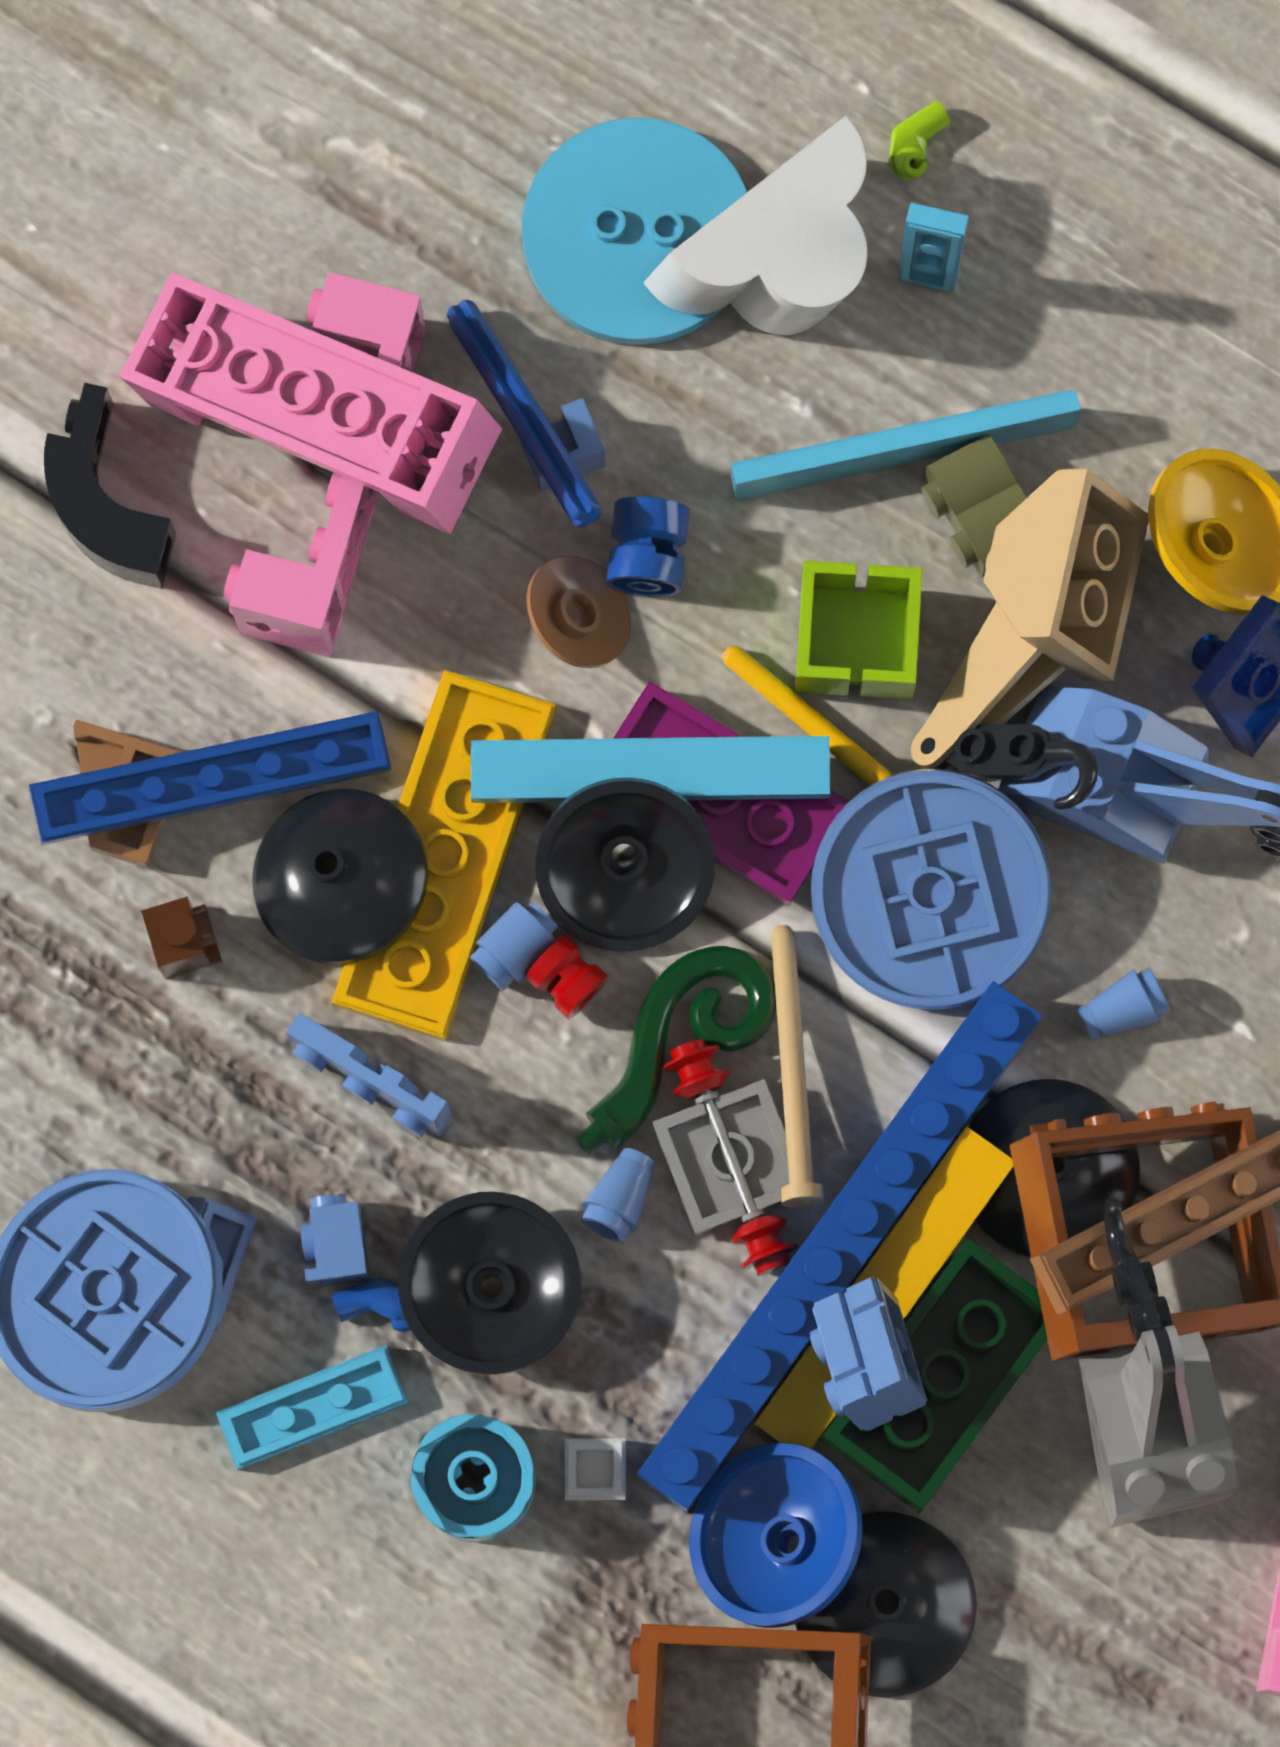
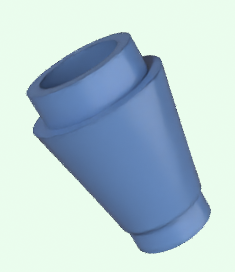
M1151 968L1136 973L1135 969L1131 970L1087 1002V1005L1077 1009L1092 1041L1103 1036L1105 1038L1160 1023L1158 1017L1171 1011Z
M623 1148L619 1157L615 1159L582 1203L585 1213L581 1222L588 1229L606 1239L624 1242L629 1232L637 1230L655 1162L640 1151Z

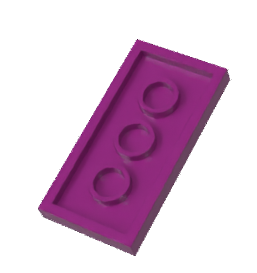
M649 681L613 739L742 736ZM830 790V799L687 800L700 814L707 826L713 843L715 862L789 907L813 870L816 854L828 827L849 802V800Z

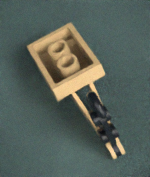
M1089 469L1057 470L996 526L991 550L986 558V572L983 581L996 600V604L933 712L915 736L911 745L912 759L923 768L953 771L957 767L961 772L979 779L1028 780L1036 778L1042 773L1060 765H1075L1079 770L1078 783L1067 796L1057 798L1054 801V807L1058 810L1071 809L1082 803L1092 793L1098 776V764L1094 753L1085 744L1072 740H1063L1037 725L1005 723L1066 669L1083 681H1114L1149 522L1148 513Z

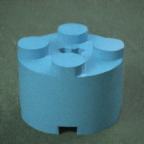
M462 1414L439 1423L423 1438L413 1460L411 1487L418 1507L437 1529L460 1541L480 1542L492 1540L506 1534L525 1517L535 1497L536 1470L525 1442L512 1427L489 1416ZM470 1463H473L474 1467L478 1470L488 1467L491 1472L483 1479L486 1489L477 1494L471 1487L460 1490L458 1483L462 1482L465 1478L462 1468Z

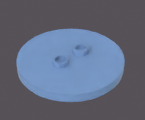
M941 769L913 770L887 777L872 784L850 800L834 818L820 843L815 857L811 881L812 908L819 934L828 952L844 973L859 986L883 1000L910 1008L929 1010L947 1009L975 1002L981 998L992 981L1003 987L1015 977L1031 958L1043 936L1049 917L1052 894L1051 872L1044 845L1037 830L1022 809L1002 791L979 778L965 773Z
M101 1169L75 1174L59 1180L35 1195L18 1211L0 1237V1357L13 1375L36 1394L58 1405L85 1412H112L132 1408L152 1400L174 1386L188 1373L205 1350L214 1332L222 1302L223 1278L220 1256L215 1240L201 1215L186 1199L165 1184L143 1174L119 1169Z

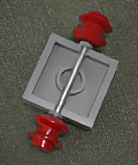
M704 1039L693 1040L672 1049L670 1054L673 1060L665 1064L663 1069L664 1071L678 1072L682 1083L673 1091L674 1096L688 1100L695 1099L696 1105L653 1121L652 1126L695 1236L742 1220L744 1225L738 1228L731 1239L732 1244L745 1245L749 1253V1257L741 1265V1269L754 1267L757 1276L765 1275L787 1266L790 1262L788 1253L798 1248L797 1244L783 1243L779 1233L788 1223L787 1218L776 1215L765 1216L764 1211L782 1204L781 1188L789 1184L786 1132L765 1079L719 1096L716 1090L723 1086L730 1075L729 1070L715 1069L711 1060L720 1050L719 1045L706 1047Z

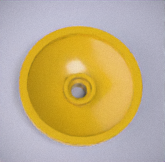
M1221 449L1194 450L1175 459L1157 477L1150 493L1148 505L1151 536L1156 550L1169 573L1193 597L1225 613L1254 615L1268 611L1280 604L1279 484L1252 461Z

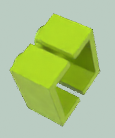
M803 560L795 693L848 696L849 685H860V697L913 700L917 677L923 568L869 564L866 591L854 590L857 564Z

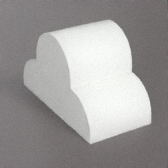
M845 115L670 252L643 282L649 291L667 307L686 314H708L718 311L731 303L749 324L762 331L776 335L797 334L818 324L854 290L863 276L867 263L865 234L859 221L847 207L863 184L867 162L863 141L851 121Z

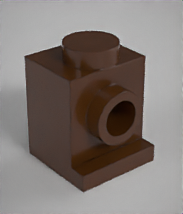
M184 897L141 910L157 966L165 979L223 962L205 904L193 907L189 898Z

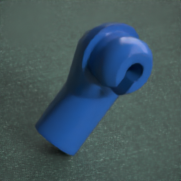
M384 1277L373 1278L331 1294L341 1322L375 1311L386 1318H390L394 1330L399 1332L411 1330L401 1308L398 1284Z

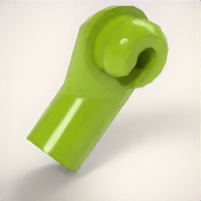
M934 100L893 128L888 161L897 177L907 180L915 179L926 171L928 166V160H926L927 139L951 124L947 111L939 101Z

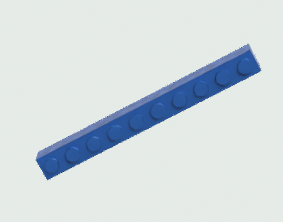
M992 981L637 1472V1476L641 1481L686 1514L689 1512L712 1477L720 1469L810 1344V1331L818 1328L812 1309L814 1303L837 1292L845 1293L846 1288L853 1284L1033 1034L1042 1018L1040 1013Z

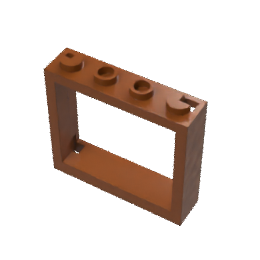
M1216 1101L1192 1106L1190 1108L1191 1114L1174 1116L1173 1107H1160L1139 1112L1137 1114L1138 1120L1121 1122L1119 1113H1107L1084 1119V1127L1067 1128L1065 1119H1055L1046 1124L1029 1126L1031 1135L1010 1144V1150L1031 1258L1068 1239L1052 1158L1210 1139L1214 1161L1217 1163L1257 1142L1251 1107L1225 1110L1224 1103L1217 1104ZM1271 1205L1228 1227L1244 1304L1171 1313L1172 1323L1177 1330L1178 1336L1199 1331L1204 1341L1262 1333L1280 1327V1247ZM1034 1270L1052 1361L1095 1356L1136 1346L1138 1341L1135 1342L1132 1336L1128 1319L1085 1325L1081 1304L1057 1315Z
M641 1624L640 1637L633 1638L630 1666L632 1673L638 1674L637 1699H631L629 1702L627 1731L630 1737H635V1747H661L666 1645L835 1652L831 1747H867L871 1636L843 1632Z

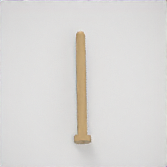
M779 925L774 928L771 934L789 1171V1184L781 1188V1200L784 1207L802 1209L823 1204L824 1191L823 1185L815 1183L813 1180L795 933L790 926Z

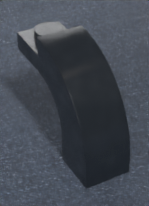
M84 383L80 400L72 399L67 410L65 433L71 434L70 438L47 433L44 473L52 504L69 537L83 554L96 565L124 580L163 589L176 537L175 529L170 518L123 507L108 497L100 487L98 467L114 403L107 387Z

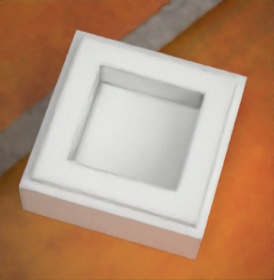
M626 1438L565 1439V1501H626Z

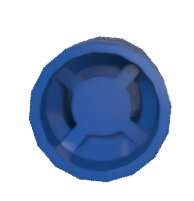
M626 497L615 501L611 534L619 542V545L612 548L609 552L607 586L616 591L637 596L667 597L681 593L685 557L677 552V548L687 543L690 509L684 504L656 497Z

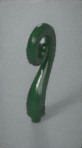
M711 946L682 956L659 975L652 984L641 1006L634 1027L627 1067L622 1079L611 1092L586 1112V1116L591 1124L574 1137L588 1156L605 1143L614 1150L618 1149L642 1126L652 1111L660 1089L671 1016L683 995L696 984L716 976L732 978L741 984L749 999V1009L745 1018L735 1026H723L715 1017V1012L721 1003V993L713 987L703 989L694 997L689 1007V1021L693 1033L698 1039H704L705 1044L708 1046L719 1045L720 1050L732 1052L745 1049L764 1036L776 1015V996L774 980L768 968L759 958L745 950L728 946Z

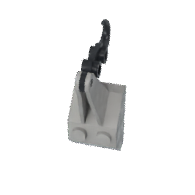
M1108 1198L1105 1201L1103 1210L1107 1244L1112 1263L1115 1267L1112 1270L1113 1284L1120 1306H1126L1131 1333L1135 1342L1138 1341V1343L1133 1347L1079 1359L1103 1507L1111 1528L1231 1500L1238 1488V1481L1228 1424L1209 1353L1201 1334L1198 1331L1178 1336L1177 1330L1172 1323L1165 1296L1158 1297L1156 1278L1150 1261L1140 1263L1130 1242L1121 1213L1120 1201L1116 1198Z

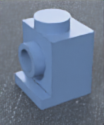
M329 1194L311 1198V1208H309L311 1224L300 1225L305 1261L316 1260V1268L305 1269V1278L309 1287L315 1288L370 1280L362 1210L357 1201L347 1203L346 1194Z

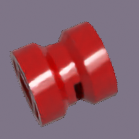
M565 935L538 958L527 972L525 979L538 991H547L555 998V1008L569 1020L578 1014L601 991L607 983L609 976L597 964H587L579 956V947Z

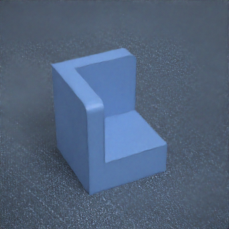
M581 398L561 406L562 420L551 424L582 476L606 467L605 449L584 399ZM521 441L522 448L540 491L543 492L550 489Z

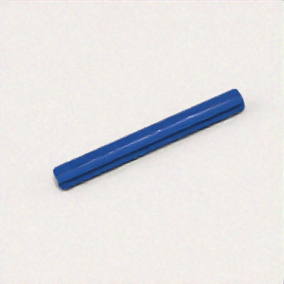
M465 299L458 305L451 306L447 311L450 327L572 524L582 528L590 522L597 521L601 516L599 501L475 302Z

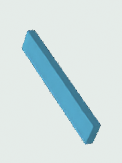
M1073 390L1062 391L734 462L731 465V485L735 501L947 456L987 434L998 445L1077 428L1081 412L1077 392Z
M829 736L471 740L472 803L563 802L576 791L595 782L629 777L662 784L674 790L686 800L830 799Z

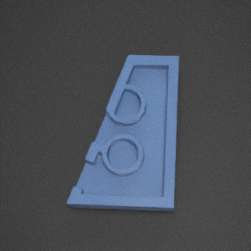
M300 1012L286 1031L290 1041L297 1045L292 1055L319 1073H322L326 1066L334 1069L346 1077L342 1087L366 1104L372 1106L376 1098L397 1110L392 1119L412 1134L422 1138L428 1130L438 1138H441L452 1121L453 1117L446 1100L431 1091L424 1099L418 1095L420 1090L408 1081V1078L388 1065L379 1064L376 1068L367 1062L369 1059L368 1055L355 1045Z

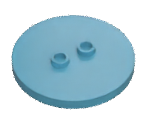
M624 118L595 125L576 134L553 152L542 165L532 182L522 216V241L528 271L533 283L546 303L563 320L585 334L600 340L624 345H651L675 340L701 328L724 308L701 315L681 313L661 303L643 282L670 252L746 194L747 190L729 159L714 144L691 129L672 122L652 118Z

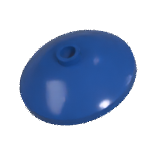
M771 1443L739 1454L712 1477L702 1492L692 1517L689 1550L692 1568L701 1589L719 1610L748 1625L763 1628H779L797 1624L811 1618L836 1598L846 1585L857 1563L862 1542V1515L859 1501L850 1481L839 1467L825 1456L807 1447L790 1443ZM798 1535L799 1544L796 1550L788 1553V1541L791 1537Z

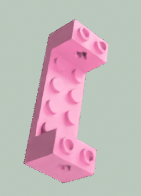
M171 272L119 376L145 402L156 409L196 426H200L204 417L311 462L380 492L399 513L448 534H451L502 430L500 425L475 398ZM171 342L174 344L173 349L169 348Z
M329 272L324 290L315 288L309 302L306 321L313 324L312 331L410 372H415L426 335L420 295ZM333 473L326 495V506L332 507L327 529L322 527L316 529L310 548L309 561L315 563L314 567L246 549L241 566L234 564L231 566L224 588V599L230 600L229 613L233 614L240 634L331 658L378 498V491Z

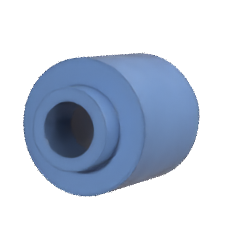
M515 902L476 942L479 948L470 956V959L497 987L504 991L512 982L519 984L538 958L556 942L552 933L558 926L534 902L526 909Z

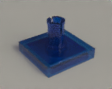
M1264 595L1258 599L1227 641L1219 639L1217 635L1206 634L1198 640L1192 652V663L1196 665L1195 668L1204 672L1191 688L1234 749L1250 757L1254 756L1280 721V603Z

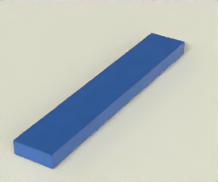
M375 711L29 784L28 789L41 845L384 773L391 770V763L379 712Z

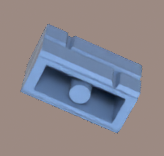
M870 1277L846 1288L845 1293L837 1292L814 1303L812 1309L818 1328L810 1331V1339L820 1361L824 1365L828 1364L832 1380L824 1383V1389L833 1411L839 1417L846 1415L860 1430L869 1431L893 1420L894 1415L902 1416L926 1405V1394L898 1299L878 1278Z

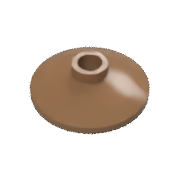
M560 556L543 564L530 580L527 590V610L530 622L540 641L560 660L580 668L604 666L617 658L628 642L631 619L627 601L622 592L607 586V572L599 565L578 556Z

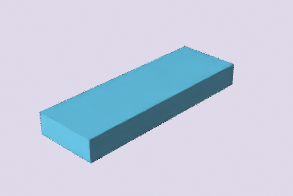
M910 202L898 272L900 281L947 292L954 291L969 216Z
M385 1345L216 1412L236 1468L242 1470L409 1404L389 1350Z

